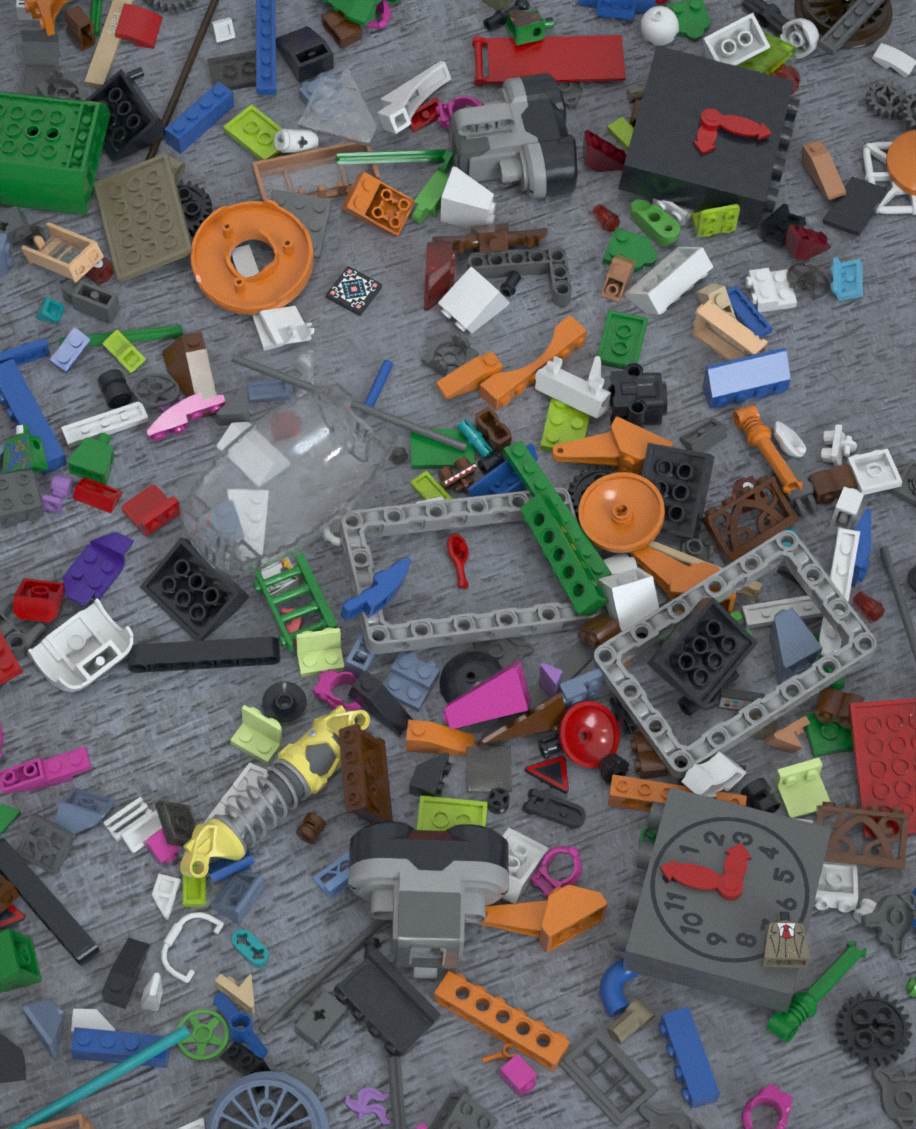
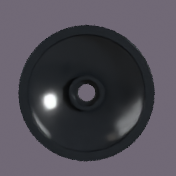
M480 651L460 653L453 657L442 670L440 676L441 694L448 704L503 668L494 657ZM469 675L475 676L473 680L467 679Z

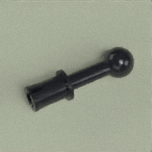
M516 0L514 6L504 12L497 10L494 15L483 20L484 27L490 31L499 25L506 24L507 11L529 10V2L527 0Z

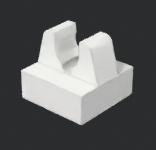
M230 17L211 22L217 43L236 38Z

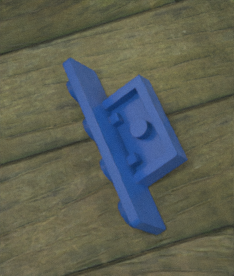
M579 0L578 4L597 7L596 15H600L602 18L615 17L628 21L634 20L635 13L645 14L650 8L655 7L656 0Z
M529 443L526 445V448L535 461H537L538 457L535 447ZM506 460L471 485L467 491L469 497L519 492L525 488V485L508 460Z

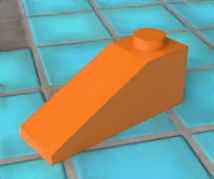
M492 351L473 358L438 380L435 385L445 400L479 389L480 384L491 375L502 372L503 365Z
M408 719L406 751L435 754L448 753L450 755L472 757L473 734L457 729L450 730V727L431 721Z

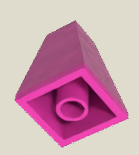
M520 659L507 665L445 706L443 718L445 724H449L450 730L529 709L532 701Z

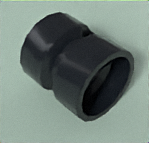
M111 369L99 376L97 380L101 392L105 394L104 399L109 408L117 409L126 406L132 401L133 395L121 370Z
M758 778L750 782L740 792L741 795L747 796L746 804H751L750 808L775 813L781 807L777 796L774 793H770L771 787L765 778Z

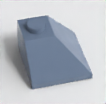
M73 787L59 802L55 823L72 833H77L101 820L115 805L116 799Z
M49 999L24 1006L22 1009L27 1024L54 1060L58 1057L64 1029L63 1011L58 1004L53 1006Z

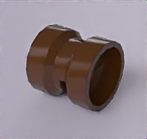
M309 812L304 818L303 825H300L296 830V834L303 841L315 844L319 838L318 833L323 831L327 824L320 816Z

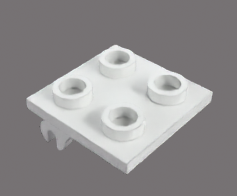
M296 306L259 312L275 346L311 341V335L314 334V328H310L312 323L305 324Z

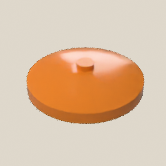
M916 130L906 132L897 137L890 145L886 157V169L891 180L901 190L913 196H916Z
M619 472L599 478L586 489L580 500L578 514L580 526L591 543L605 551L628 553L645 547L656 538L664 523L665 508L663 498L652 482L637 474Z

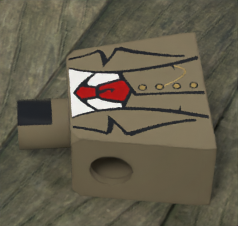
M779 912L777 914V923L772 922L768 926L762 967L808 968L810 952L803 924L792 923L790 912Z

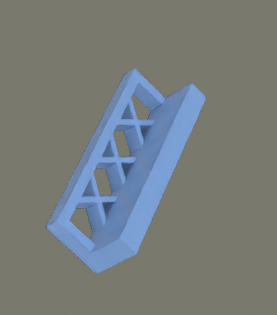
M349 852L313 877V881L329 900L349 887V867L340 872V866L344 862H349ZM327 875L335 876L326 884L321 881Z

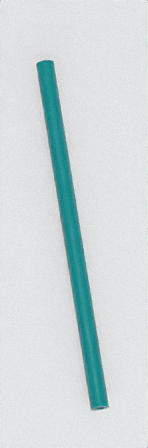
M183 1025L9 1129H27L43 1123L191 1035L186 1025Z

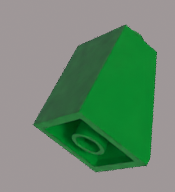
M11 929L0 932V993L41 982L42 977L32 938Z

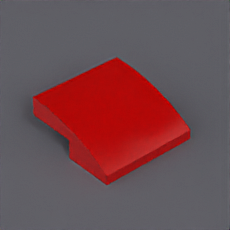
M124 3L115 31V37L135 41V46L154 49L163 17L145 8Z

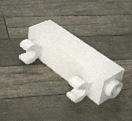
M554 356L553 362L548 361L546 366L537 371L535 375L536 390L595 418L600 417L609 409L611 392L602 389L604 384L603 378L596 376L595 382L592 380L589 382L560 369L562 359Z

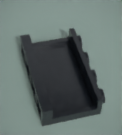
M376 947L333 990L335 998L343 1005L346 1003L352 1010V1016L359 1022L363 1021L368 1026V1032L375 1039L379 1038L384 1043L385 1050L392 1056L401 1057L441 1016Z

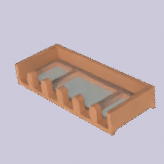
M356 140L345 144H336L335 146L252 162L253 176L261 202L267 199L270 200L272 189L327 199L348 195L357 175L362 172H366L380 180L376 163L336 164L335 157L337 153L372 152L369 140Z

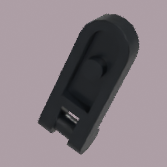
M537 789L529 790L527 795L528 801L522 807V811L527 814H534L574 829L581 827L586 817L585 810L581 806ZM541 801L543 802L542 806L536 805V802Z

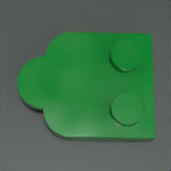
M687 0L665 5V7L675 13L678 19L679 32L676 34L677 36L687 37L691 41H698L710 29L711 20L703 0Z
M615 228L602 263L611 266L613 257L619 254L637 261L634 269L635 273L641 271L644 266H650L655 263L657 252L651 247V242L647 237Z

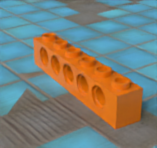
M612 775L608 806L651 812L654 801L666 803L670 787L691 793L694 792L687 786ZM725 792L715 793L717 795L714 797L715 799L746 806L747 796Z
M447 972L434 992V1002L503 1043L513 1044L515 1050L555 1072L569 1048L570 1042L565 1035L557 1031L555 1033L552 1032L540 1020L534 1021L530 1019L523 1010L519 1008L513 1009L501 997H493L486 993L487 991L478 984L472 985L460 973ZM464 992L468 997L466 999H459L456 995ZM479 1004H485L488 1007V1009L486 1011H480L476 1008V1006ZM498 1016H505L508 1018V1021L500 1023L496 1018ZM518 1028H526L529 1033L521 1035L516 1030ZM543 1039L546 1040L549 1043V1045L546 1047H541L537 1044V1041Z

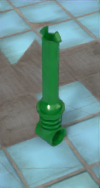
M857 941L847 942L846 946L848 948L805 992L794 993L788 1012L777 1011L769 1020L766 1029L784 1043L790 1042L796 1035L799 1026L808 1017H813L816 1014L817 1003L861 957L866 958L867 949L864 948L860 951L856 948Z

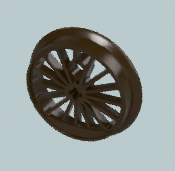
M795 0V15L797 19L810 20L818 29L820 40L857 0ZM885 0L880 5V8L873 13L880 15L879 18L871 15L867 19L871 24L866 26L863 23L860 29L841 48H859L880 39L887 32L892 22L893 9L890 0ZM824 7L814 12L811 10V8ZM825 14L823 21L817 18Z

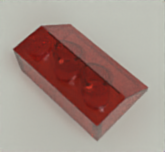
M427 242L424 311H429L437 305L447 294L449 288L454 286L455 252L451 251L452 243Z

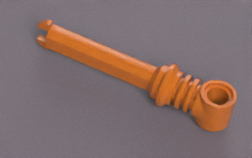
M751 404L734 410L732 415L738 430H743L751 447L760 450L784 486L783 492L791 494V490L797 487L801 491L803 482H798L772 443L771 429L768 426H764L760 420L756 406Z

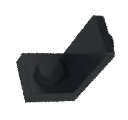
M234 1042L220 1056L223 1062L243 1076L271 1071L263 1058L256 1056L251 1050L237 1042ZM265 1086L253 1088V1090L259 1093Z

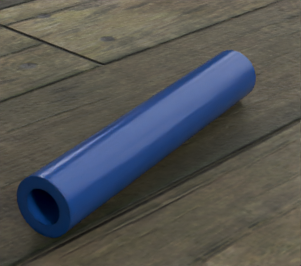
M390 360L383 361L366 397L365 405L374 407L393 367V363Z

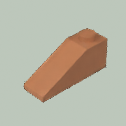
M821 140L803 145L801 164L827 200L846 195V190L831 155Z

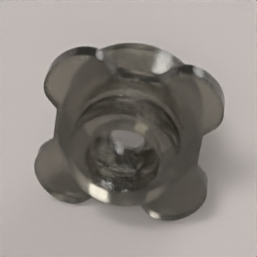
M31 226L32 234L27 236V245L33 246L35 244L34 236H41L44 242H46V237L43 235L44 229L39 226Z

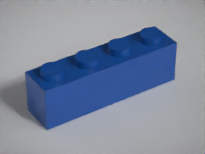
M217 82L165 128L166 144L180 154L234 107L233 91Z
M689 1007L662 1014L658 1028L661 1036H665L668 1043L666 1045L668 1057L674 1060L675 1066L673 1070L677 1081L681 1080L683 1086L681 1094L684 1102L689 1103L690 1109L717 1102L720 1093Z
M74 1027L71 1053L73 1059L121 1063L165 1036ZM170 1048L140 1066L167 1068Z

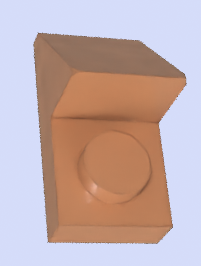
M805 715L763 739V741L767 745L794 753L803 748L797 735L803 733V727L810 722Z

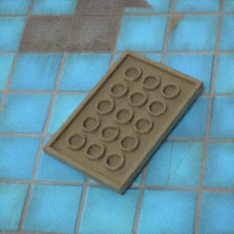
M167 153L94 182L117 280L120 283L191 255L193 251L192 241L172 165Z

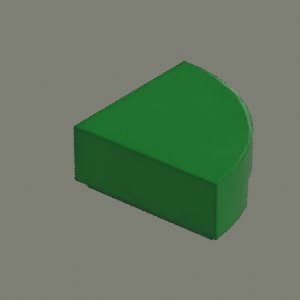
M449 150L442 157L445 159L443 165L438 167V170L445 174L453 166L454 153Z

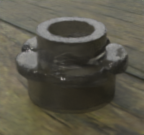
M403 447L392 448L389 451L388 460L395 465L403 464L408 459V453H406V449Z

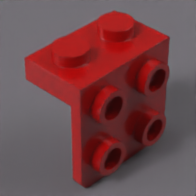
M156 485L149 486L122 505V511L145 537H148L180 515L179 501L175 496L168 499Z

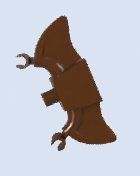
M509 223L470 226L471 235L432 237V242L452 249V253L455 251L464 253L465 249L474 248L480 253L507 251L509 245H525L527 248H532V245L539 246V241L548 235V228L509 232Z

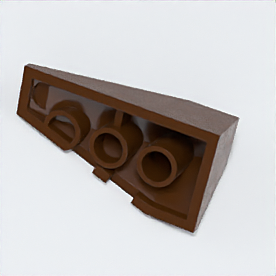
M202 332L183 335L162 351L170 376L172 375L187 398L198 393L201 394L202 400L217 396ZM207 412L202 414V417L216 415V413L211 414L210 412Z
M561 692L475 743L476 746L480 747L533 736L548 730L550 733L555 732L559 729L561 719L565 714L564 700Z

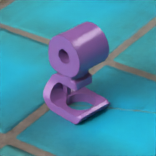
M58 474L54 476L51 483V496L43 495L42 497L43 510L58 514L63 513L62 498H69L73 488V478Z

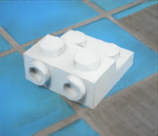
M769 268L749 270L748 276L745 277V284L747 289L751 291L750 301L759 312L796 307L797 300L787 269L770 272Z
M888 449L874 450L870 453L855 454L848 457L847 465H849L860 493L865 495L901 487V477Z
M824 861L814 906L819 910L838 908L841 912L845 913L856 910L858 902L857 864Z

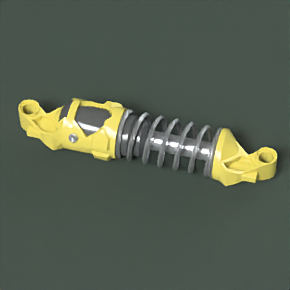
M341 705L330 714L315 718L312 727L294 744L289 743L278 753V758L274 761V767H267L268 776L266 778L257 776V784L260 790L251 785L246 786V793L250 800L242 795H236V803L242 812L232 805H225V812L231 822L224 816L216 814L207 822L196 825L192 839L183 846L186 852L180 864L181 873L189 878H202L208 873L210 857L235 861L242 859L246 855L247 848L255 847L256 838L262 839L266 836V828L273 829L276 827L277 819L286 818L287 809H296L298 800H305L311 794H317L327 785V780L342 767L339 729L354 725L355 716L362 730L366 729L370 723L368 713L363 710L346 711ZM260 780L265 782L266 789L263 787ZM250 789L257 793L259 797L255 799ZM239 799L243 800L249 806L244 808ZM276 805L284 809L283 815H276L274 811ZM229 809L233 810L238 816L234 818ZM265 815L272 817L273 824L266 825L263 817ZM255 824L262 827V834L256 835L252 827ZM244 834L252 837L251 844H245L242 838ZM194 862L197 866L195 872H193L192 865Z

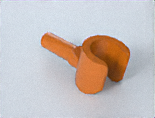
M506 1044L502 1051L482 1057L483 1063L501 1058L504 1061L511 1060L516 1053L509 1055L506 1053V1050L512 1049L514 1045Z

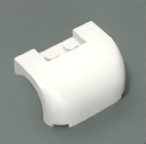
M97 598L88 608L78 612L46 636L35 648H30L27 655L52 685L62 691L76 692L90 685L124 659L131 650L134 635L129 626L125 629L119 627L107 614Z

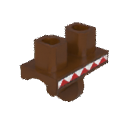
M463 456L454 462L459 471L456 474L452 473L449 466L438 471V476L442 482L440 485L444 490L458 483L457 486L453 487L454 491L457 493L462 490L467 494L469 485L474 483L472 477L467 480L465 478L474 474L478 467L476 463L471 464Z

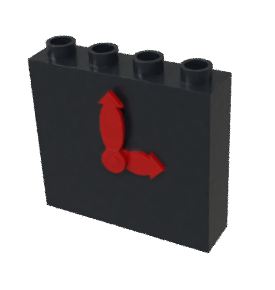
M657 45L618 190L660 201L673 202L676 205L698 211L738 204L740 207L738 221L757 226L762 211L773 213L779 190L769 187L770 180L780 183L786 159L776 157L778 150L787 152L793 129L783 127L785 120L794 123L800 99L790 97L794 81Z

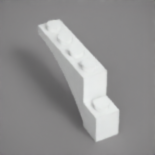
M444 61L436 63L380 99L383 109L377 112L384 130L397 134L411 125L410 120L422 102L439 87L451 80Z

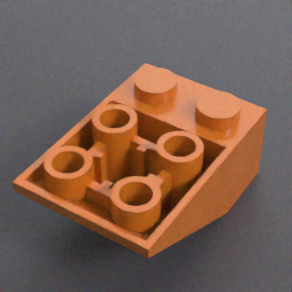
M362 172L357 175L340 210L398 237L415 202L410 197L368 173Z

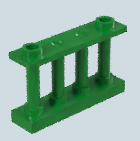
M303 553L295 556L296 564L293 565V568L266 579H262L260 572L256 571V580L253 581L256 592H261L281 634L278 637L282 647H287L290 654L294 652L292 642L296 641L297 634H301L304 631L316 632L329 627L338 628ZM294 576L302 577L304 581L302 586L271 598L267 587ZM303 594H310L312 598L310 604L281 616L279 615L275 605ZM311 612L319 613L321 617L319 622L288 634L284 623Z

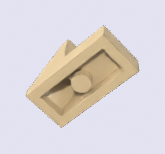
M220 974L215 980L216 989L225 993L229 999L253 1015L255 1013L252 975L249 974L238 987L239 984L232 977L228 976L226 978Z

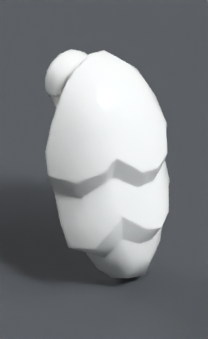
M775 422L773 435L780 444L781 450L793 458L804 456L806 447L795 431L782 422Z

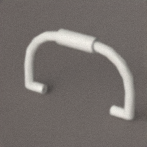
M194 912L183 916L177 923H174L163 941L161 961L165 969L185 983L191 980L195 972L190 969L185 976L174 970L167 960V951L183 928L182 925L192 918H203L216 924L217 926L213 932L219 934L224 923L203 912Z

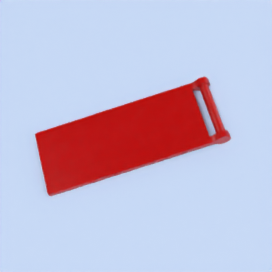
M621 35L545 37L543 40L516 45L512 38H483L481 36H474L472 38L476 72L474 84L477 87H482L486 84H503L507 78L549 73L557 82L625 81L626 79ZM487 45L489 77L483 75L482 46Z

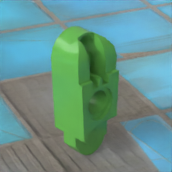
M438 170L414 200L418 206L413 213L412 220L421 224L429 214L433 217L437 215L441 210V197L449 175Z
M638 199L632 202L630 212L634 218V223L652 241H655L661 247L668 246L677 241L680 234V225L675 219L656 204L651 205L646 200Z

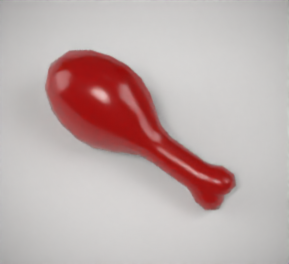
M456 533L450 535L447 540V554L456 568L457 587L467 589L469 583L466 580L464 565L469 557V549L463 537Z

